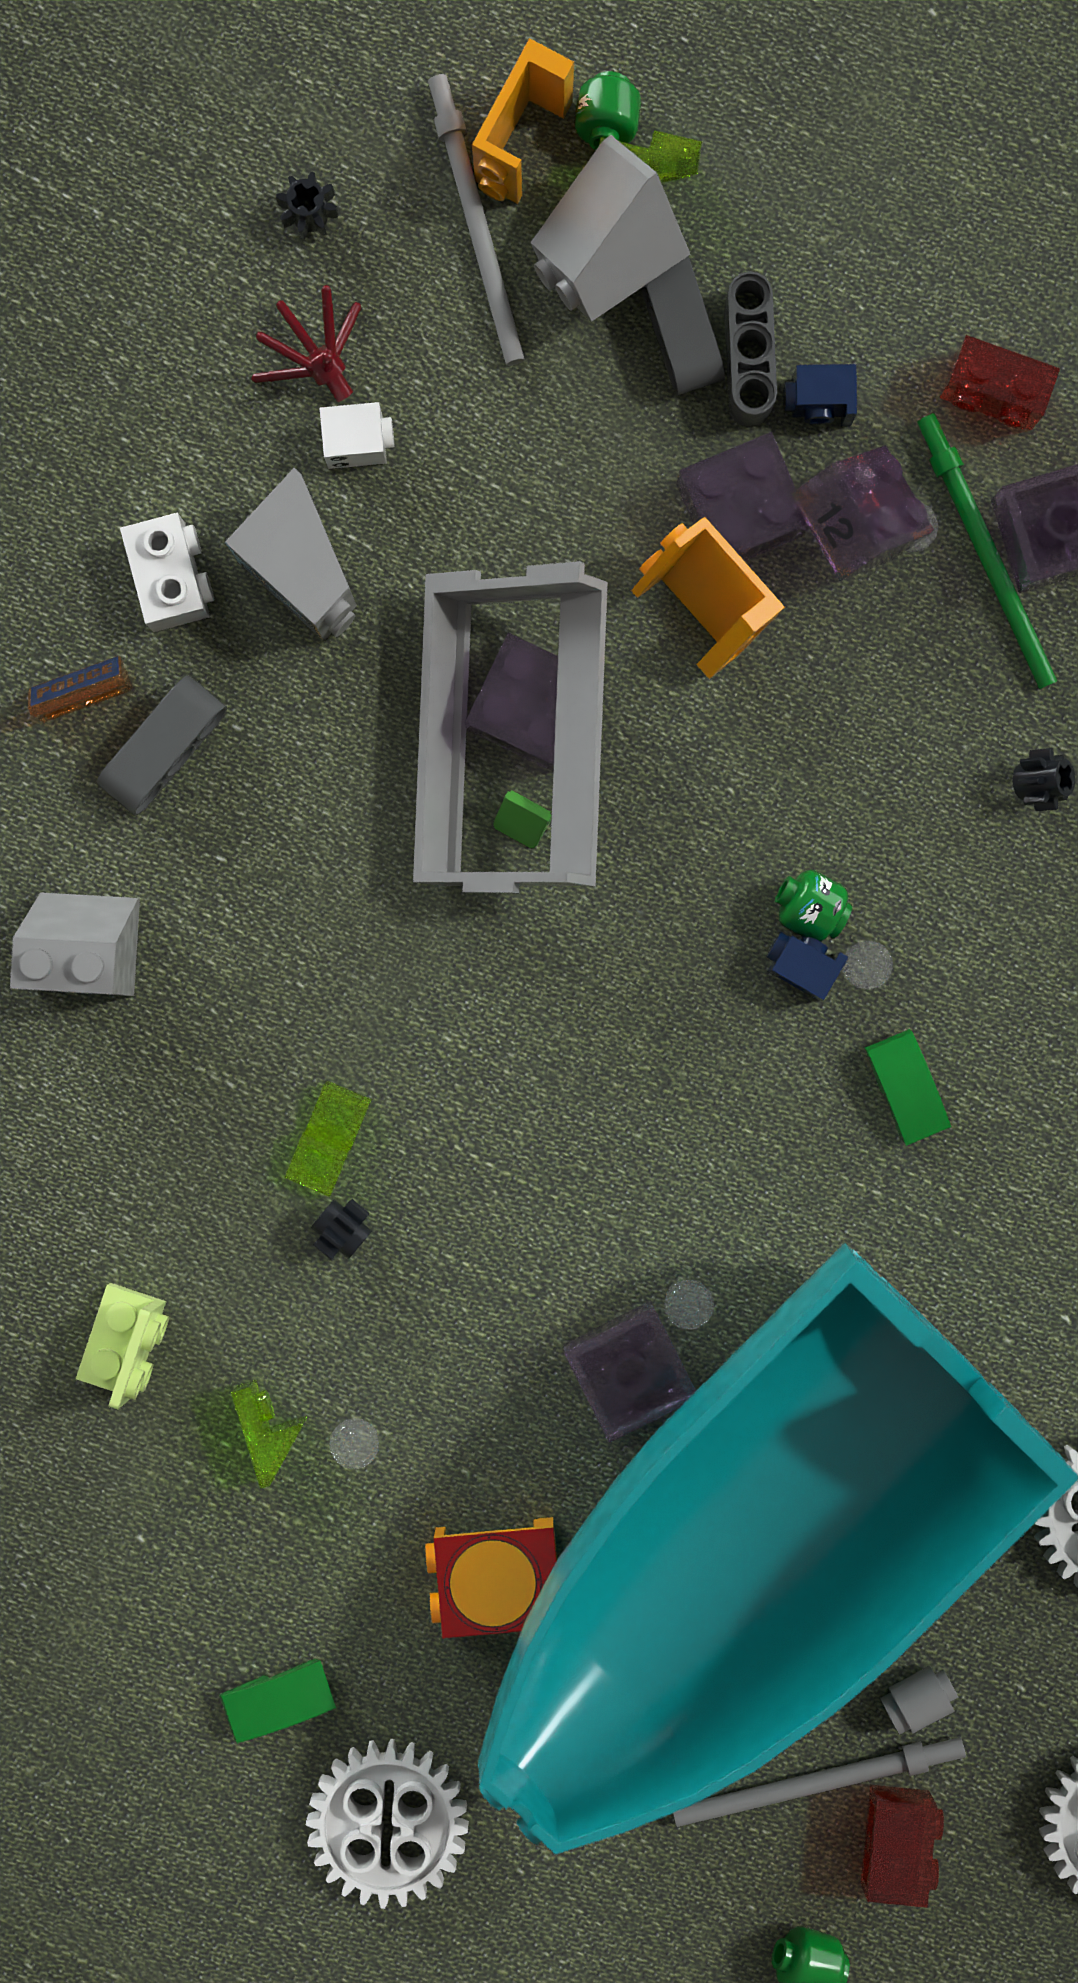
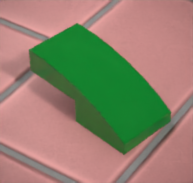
M911 1029L865 1047L879 1089L887 1100L900 1139L906 1146L951 1127L931 1072Z
M316 1658L273 1677L264 1675L219 1694L236 1743L285 1729L336 1708L322 1663Z

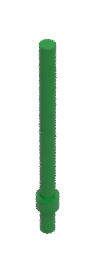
M935 413L927 415L918 420L917 424L932 454V457L929 459L931 467L937 478H943L1039 690L1057 682L1056 676L960 468L964 464L957 448L950 447Z

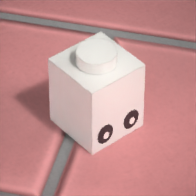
M379 402L320 408L323 451L328 469L387 463L385 448L394 447L393 425L391 417H382Z

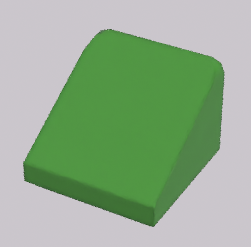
M511 790L504 797L494 820V828L523 845L534 849L552 820L551 811Z

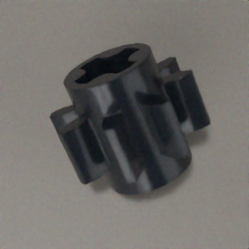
M310 172L307 179L296 180L293 176H289L290 187L287 194L279 193L276 195L278 205L288 209L280 216L283 227L286 228L295 224L302 240L306 238L308 232L319 231L320 234L325 236L327 234L325 228L327 219L338 218L339 216L337 206L333 203H328L335 196L332 184H326L321 188L317 183L314 172ZM307 200L311 206L315 205L316 207L308 211L306 207L300 206V204Z
M1052 748L1030 750V758L1020 759V764L1014 769L1012 778L1014 792L1020 800H1024V805L1034 804L1035 811L1057 810L1058 801L1067 800L1074 790V768L1069 760L1064 759L1063 755H1054Z
M334 1199L311 1226V1229L320 1235L313 1246L330 1260L338 1252L349 1260L372 1232L363 1223L370 1213L353 1199L345 1207Z

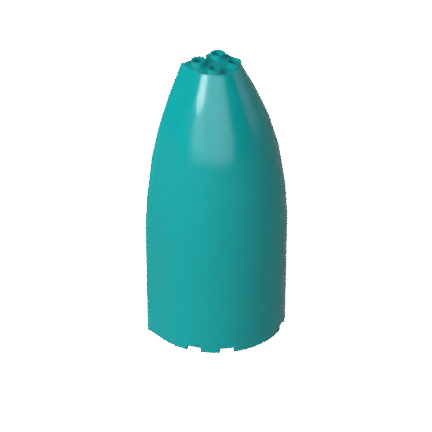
M843 1243L652 1435L612 1482L557 1559L524 1622L496 1696L477 1764L481 1794L497 1810L510 1807L521 1816L517 1820V1825L526 1838L536 1845L541 1842L544 1843L554 1854L625 1833L703 1800L762 1767L835 1714L887 1670L1078 1481V1474L1034 1427H1031V1424L990 1382L988 1383L983 1375L884 1277L881 1278L876 1270L854 1249L852 1250L846 1243Z

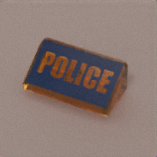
M116 656L31 687L28 692V710L30 715L44 723L130 692V689H133L123 659L120 656Z

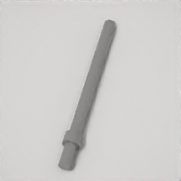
M435 75L428 80L437 113V116L434 118L439 141L445 142L505 363L507 366L516 365L525 359L463 137L467 133L462 112L455 108L447 75Z
M961 1737L922 1746L921 1741L901 1746V1752L703 1799L689 1807L674 1812L675 1823L677 1827L907 1771L909 1776L929 1772L928 1766L965 1758V1748Z

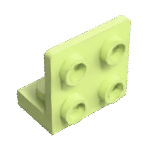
M109 1283L106 1286L76 1379L113 1391L109 1407L119 1410L130 1399L135 1400L139 1391H145L153 1370V1364L146 1361L154 1345H160L168 1325L169 1316L162 1314L166 1301L113 1283Z

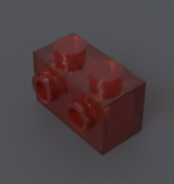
M966 335L955 353L940 398L950 401L961 410L981 412L995 417L1006 426L1032 430L1044 416L1060 368Z
M870 1784L860 1882L867 1902L928 1908L929 1890L936 1891L939 1879L938 1860L932 1858L934 1840L942 1839L944 1828L943 1810L937 1808L929 1790Z

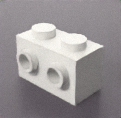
M177 512L121 527L120 531L145 624L153 632L210 617L207 603L214 601V596L207 573L199 574L194 555L201 554L202 552L194 525L186 526Z

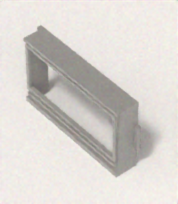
M578 561L527 566L526 576L481 579V572L477 570L426 574L413 882L439 886H463L462 892L519 893V886H596L608 582L584 574L585 563ZM561 598L550 872H461L471 605Z

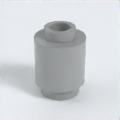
M928 1666L890 1686L891 1692L880 1699L900 1735L910 1729L912 1733H915L955 1712L950 1702L959 1697L945 1671L942 1670L935 1674L931 1666Z

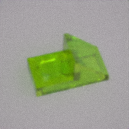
M253 1380L237 1385L231 1392L256 1477L260 1489L270 1486L308 1416L270 1426L269 1420L275 1418L271 1398L268 1391H260L257 1381Z

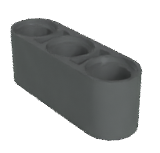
M687 256L641 288L676 395L725 380L721 355L690 258Z
M748 271L740 273L733 279L729 285L725 301L728 407L732 418L742 426L755 427L768 419L777 395L773 291L770 282L760 273ZM742 293H752L757 296L761 305L752 310L744 309L737 303L736 297ZM746 341L755 342L762 349L763 355L755 359L746 358L739 352L738 345ZM747 390H756L764 397L765 404L759 408H749L741 401L740 394Z
M190 675L183 677L106 765L97 779V785L134 816L140 814L218 725L227 711V706Z

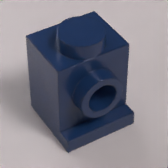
M856 364L796 365L791 381H784V412H792V418L804 417L805 423L827 424L833 422L834 417H841V427L851 426L857 415Z
M780 932L766 955V958L773 961L767 972L817 1001H822L826 998L849 957L838 952L830 958L825 955L829 947L817 939L804 936L797 939Z

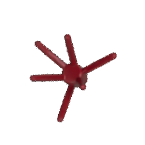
M329 285L322 287L325 345L318 348L286 303L282 300L278 301L276 304L277 309L310 355L306 357L264 332H258L256 334L257 341L302 367L255 373L252 375L251 380L254 383L312 377L318 386L326 384L337 402L349 397L353 390L342 374L346 365L340 358V354L359 315L361 304L358 302L352 304L335 339L331 287Z

